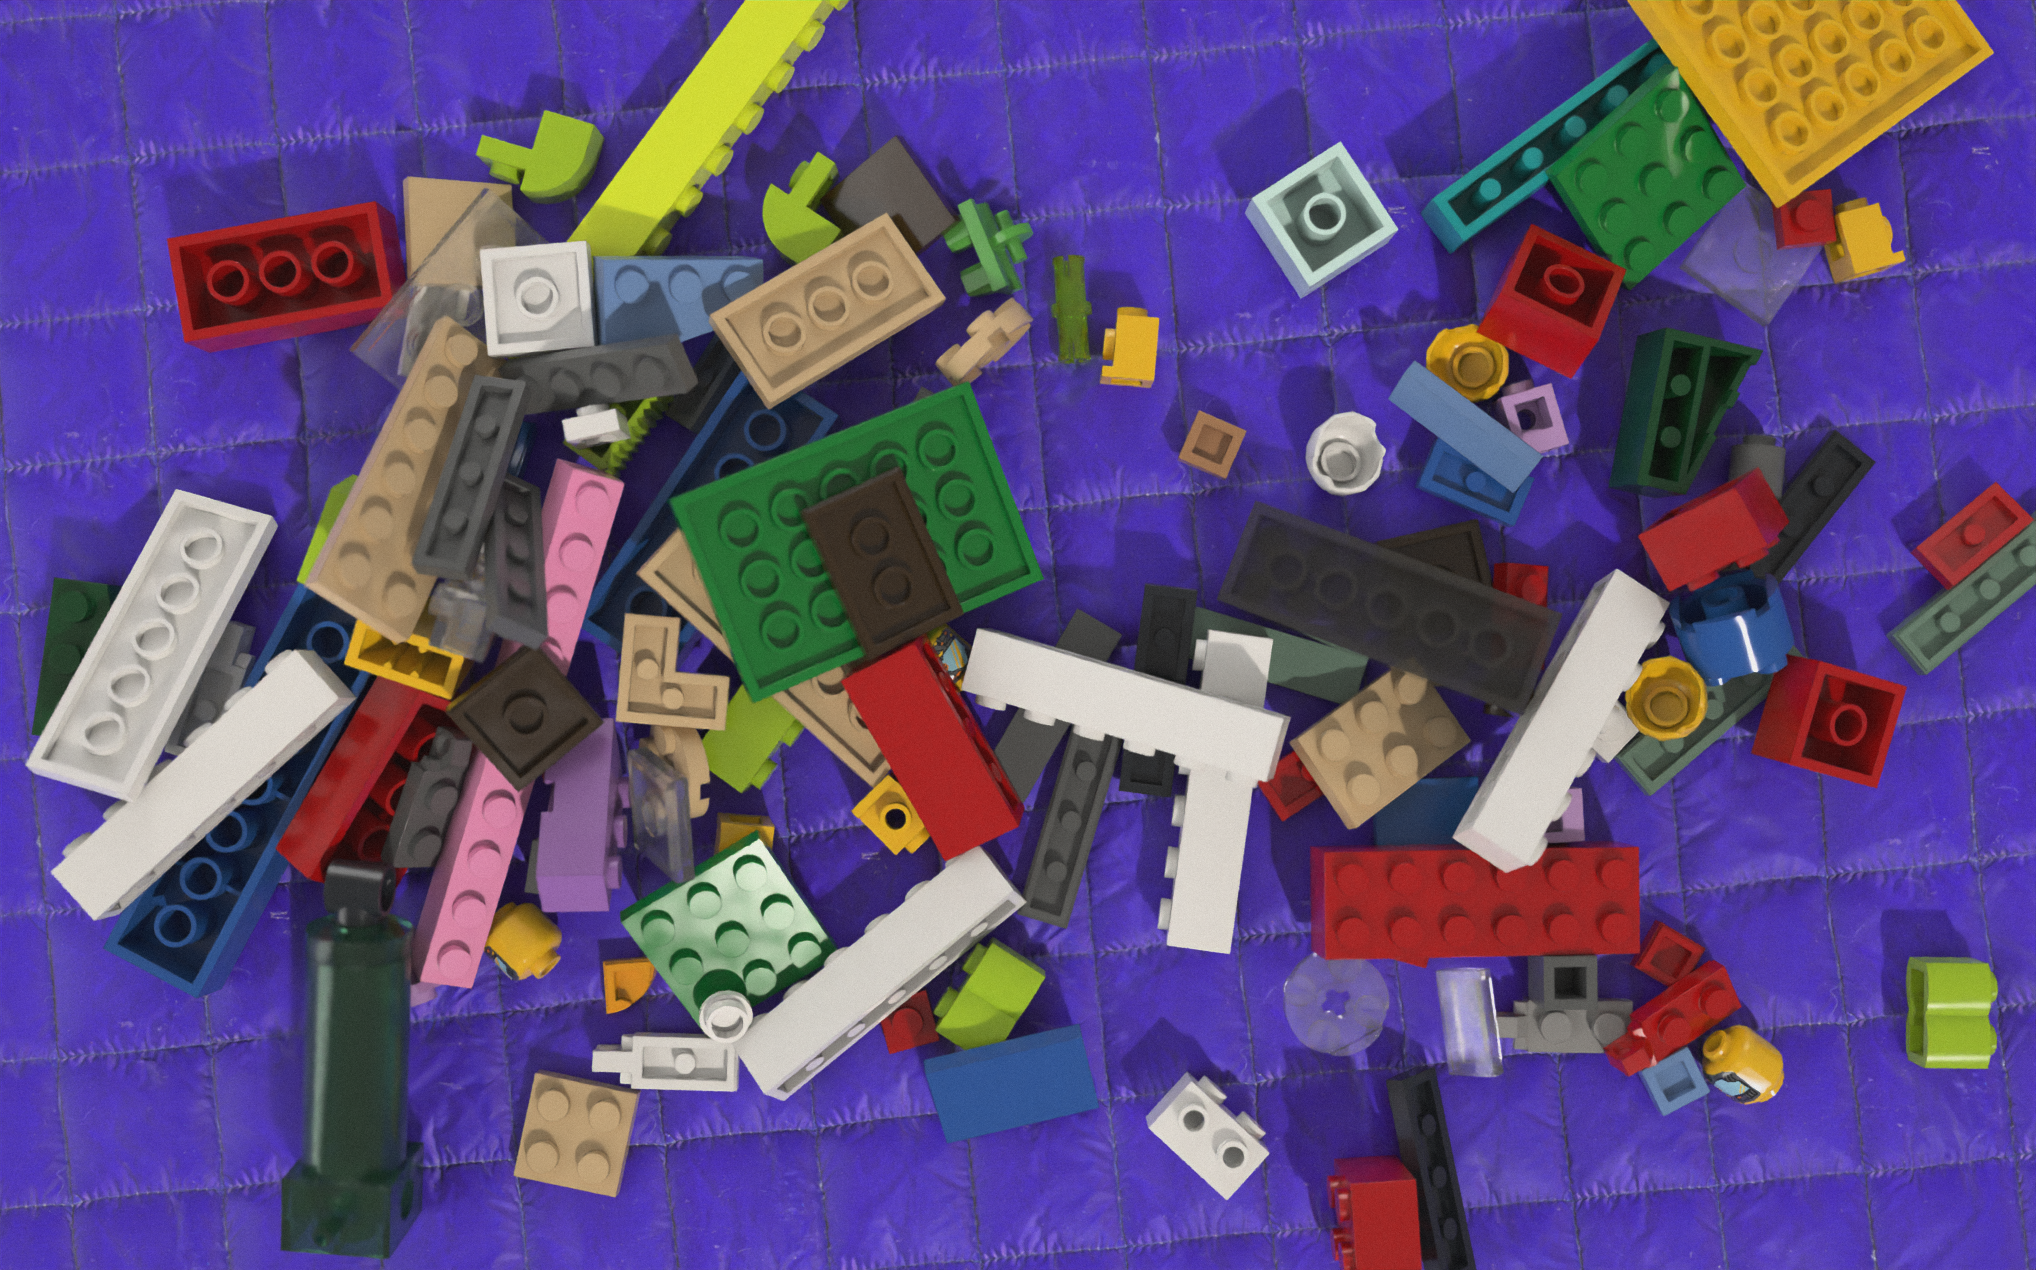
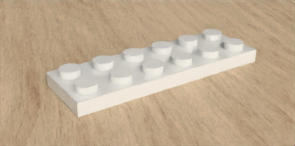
M178 489L174 491L25 765L33 773L136 803L278 528L273 516Z

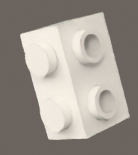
M1187 1071L1145 1117L1148 1128L1221 1196L1228 1200L1270 1154L1265 1143L1261 1140L1266 1132L1246 1112L1242 1111L1236 1117L1222 1103L1227 1098L1226 1094L1207 1076L1204 1075L1197 1081Z

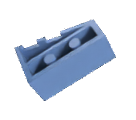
M593 256L598 345L670 334H678L680 341L683 342L714 331L709 324L710 314L763 284V259L751 256Z

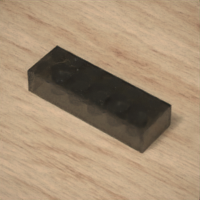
M1256 500L1217 597L1221 605L1518 718L1523 716L1562 617V613Z

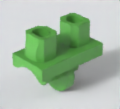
M969 199L957 205L960 211L958 217L961 219V222L944 235L946 244L952 253L957 254L974 246L980 259L979 263L960 272V278L967 294L970 297L978 298L994 293L1010 295L1023 289L1013 264L1021 263L1028 258L1022 242L1034 234L1030 224L1020 223L1014 225L1008 210L1001 211L993 217L988 203L976 204L974 199Z

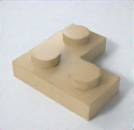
M625 613L616 722L725 731L730 676L677 671L681 618Z

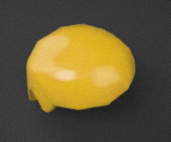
M1468 324L1453 329L1445 328L1437 334L1426 350V369L1472 403L1487 400L1496 395L1499 389L1503 387L1509 375V353L1505 346L1477 333L1476 331L1479 326L1476 324Z
M1673 656L1653 658L1643 662V669L1638 679L1630 689L1625 691L1628 718L1642 734L1659 741L1688 736L1697 729L1708 710L1705 681L1690 663Z

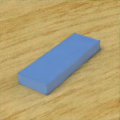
M1416 361L1405 371L1388 400L1512 493L1518 489L1543 457L1538 451Z

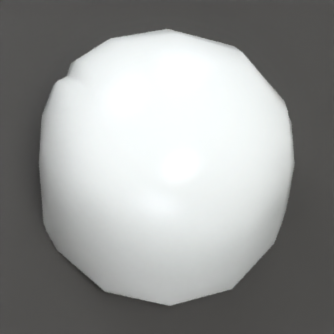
M1354 411L1335 414L1312 432L1306 445L1305 459L1312 478L1321 489L1326 490L1329 494L1343 497L1365 491L1379 478L1386 448L1378 440L1375 433L1376 423L1371 418Z

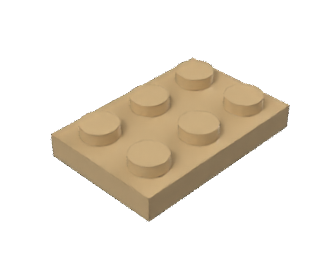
M1413 655L1399 661L1289 743L1347 829L1350 830L1360 826L1471 740Z

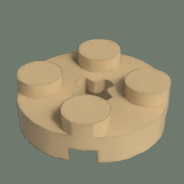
M1012 297L994 313L991 310H987L974 320L966 329L971 338L962 347L959 344L952 346L936 361L935 365L953 386L966 381L971 383L983 374L980 370L992 360L996 363L1023 337L1031 327L1029 323L1033 321V318Z
M651 725L649 737L641 738L639 741V754L643 766L646 769L651 768L655 784L653 804L656 813L661 819L673 817L676 821L703 816L708 809L710 798L700 800V785L710 783V773L705 749L697 730L688 727Z

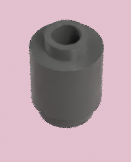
M1762 435L1743 436L1742 444L1731 446L1728 481L1759 467L1777 500L1782 499L1786 449L1775 446V437Z

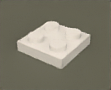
M587 241L480 250L488 356L493 359L522 357L598 346L591 245Z

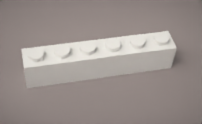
M1615 569L1594 584L1537 685L1534 697L1527 708L1523 710L1452 838L1505 873L1525 865L1532 866L1540 858L1548 843V839L1543 835L1551 820H1558L1572 800V794L1567 791L1575 776L1577 778L1582 776L1590 767L1596 755V751L1591 748L1598 734L1605 733L1614 723L1620 710L1615 706L1616 701L1622 691H1627L1636 682L1643 669V666L1638 663L1645 649H1650L1658 641L1666 625L1661 619L1670 604L1668 601L1619 569Z
M977 628L961 690L977 694L975 703L981 706L1005 711L1006 704L1025 709L1023 717L1028 720L1054 726L1055 719L1075 724L1073 733L1103 741L1105 734L1125 739L1123 748L1142 755L1154 756L1155 750L1158 749L1174 754L1175 759L1173 763L1200 772H1205L1206 765L1227 770L1226 780L1253 788L1257 787L1258 780L1267 782L1274 778L1291 716L992 628Z
M1207 629L1206 640L1196 639L1192 670L1201 671L1199 690L1264 708L1273 639L1264 636ZM1206 765L1205 772L1181 766L1178 768V774L1187 775L1185 796L1175 794L1171 826L1180 827L1178 847L1168 846L1164 877L1172 878L1173 886L1171 899L1161 898L1157 929L1166 930V943L1168 946L1230 954L1253 787L1243 786L1226 780L1227 770Z
M289 649L273 658L264 669L268 674L255 687L247 686L230 697L224 704L227 712L213 725L206 723L194 730L184 740L183 744L187 748L173 761L167 759L153 768L146 782L147 785L143 787L136 803L122 799L118 800L103 814L106 822L93 834L87 832L79 836L63 850L62 854L65 856V859L51 873L94 921L119 915L357 698L315 651L294 650L292 652Z
M979 845L947 860L946 868L931 881L926 880L915 885L906 894L905 902L890 914H882L872 920L864 930L865 935L854 944L833 952L825 960L824 968L810 980L800 981L790 987L783 996L784 1001L769 1013L760 1014L752 1019V1023L745 1035L731 1044L764 1094L785 1101L1027 902L998 863L983 847Z

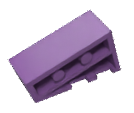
M602 718L604 724L559 759L555 765H552L545 771L544 782L545 784H552L548 811L541 812L536 880L543 912L609 911L612 889L621 888L622 859L621 856H617V848H625L627 845L626 815H622L623 808H631L632 779L630 776L623 777L614 718Z

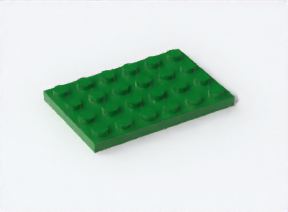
M969 381L959 383L668 499L670 508L750 702L756 703L863 657L862 651L798 511L893 467L900 466L964 613L1044 579Z

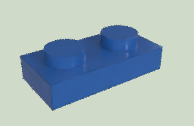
M1438 437L1432 444L1415 488L1510 528L1515 526L1535 478L1527 476L1518 489L1512 493Z

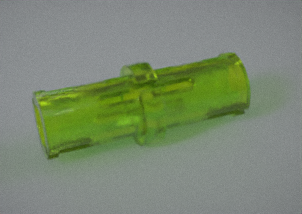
M1068 255L1069 262L1064 261V256L1052 258V265L1054 266L1056 303L1051 305V315L1053 318H1057L1058 363L1075 364V359H1079V363L1091 361V354L1089 353L1087 316L1092 315V304L1086 301L1085 257L1082 255Z

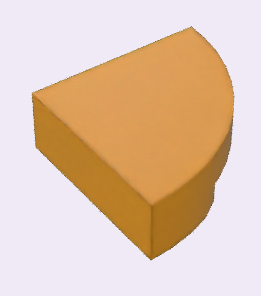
M647 956L606 959L603 961L606 1014L626 1009L637 1002L648 991L654 981L657 970Z

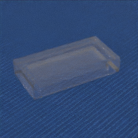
M1443 968L1435 971L1449 1075L1496 1077L1503 1074L1490 968Z

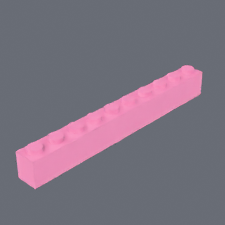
M557 458L541 511L549 636L540 647L562 673L567 676L625 483L608 472ZM503 638L495 668L522 647L523 644ZM474 743L469 758V771L466 774L434 869L408 957L419 981L470 989L473 987L535 780L518 793Z

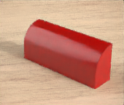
M926 633L871 660L866 659L842 678V685L945 861L1019 827L1025 807Z

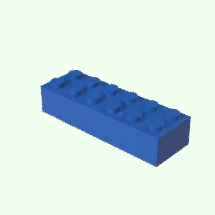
M740 371L591 593L581 628L622 655L625 613L681 618L677 671H679L703 634L636 574L678 528L668 499L839 432L844 424L840 416L802 390L768 410L746 376Z

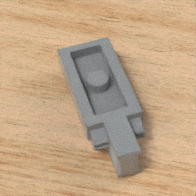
M1523 996V1000H1513V1012L1484 1011V1032L1489 1033L1490 1037L1513 1038V1048L1526 1050L1527 1052L1605 1053L1604 1047L1628 1032L1626 1027L1632 1022L1629 1014L1633 1012V1001L1625 998H1598V1010H1543L1533 1003L1528 996Z

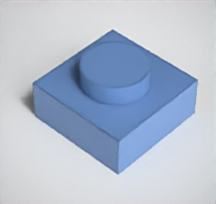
M1686 1045L1658 1062L1657 1065L1644 1068L1638 1072L1656 1110L1663 1116L1710 1093Z

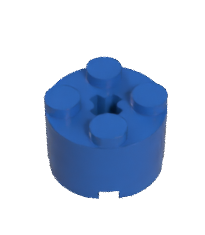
M1750 569L1718 573L1720 575L1719 578L1694 590V594L1684 601L1681 600L1680 594L1671 601L1669 614L1684 658L1703 678L1706 686H1719L1728 682L1733 677L1754 672L1759 674L1775 673L1787 665L1786 654L1794 645L1795 636L1777 580L1772 574L1765 572V580L1755 578L1753 571Z

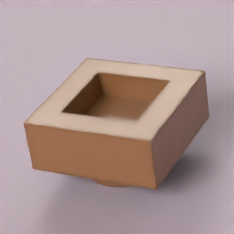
M1199 410L1177 460L1225 480L1247 431Z

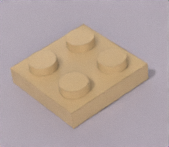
M542 1069L538 1070L533 1080L513 1176L616 1197L620 1192L641 1090Z

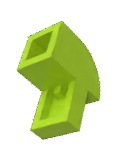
M544 110L532 149L482 135L476 155L490 168L489 174L497 179L512 184H520L521 178H523L520 190L532 202L554 204L572 198L589 183L595 172L605 138L594 124Z
M820 152L816 153L810 163L804 160L797 167L789 182V187L792 189L789 195L771 183L763 202V223L767 235L781 258L792 267L844 237L840 228L816 213L821 205L820 199L831 190L840 176L835 162Z

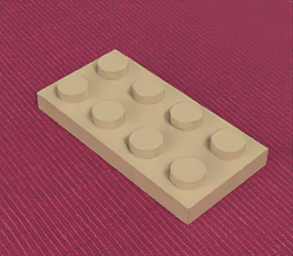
M885 213L710 314L709 324L769 410L941 307L946 298L889 215Z

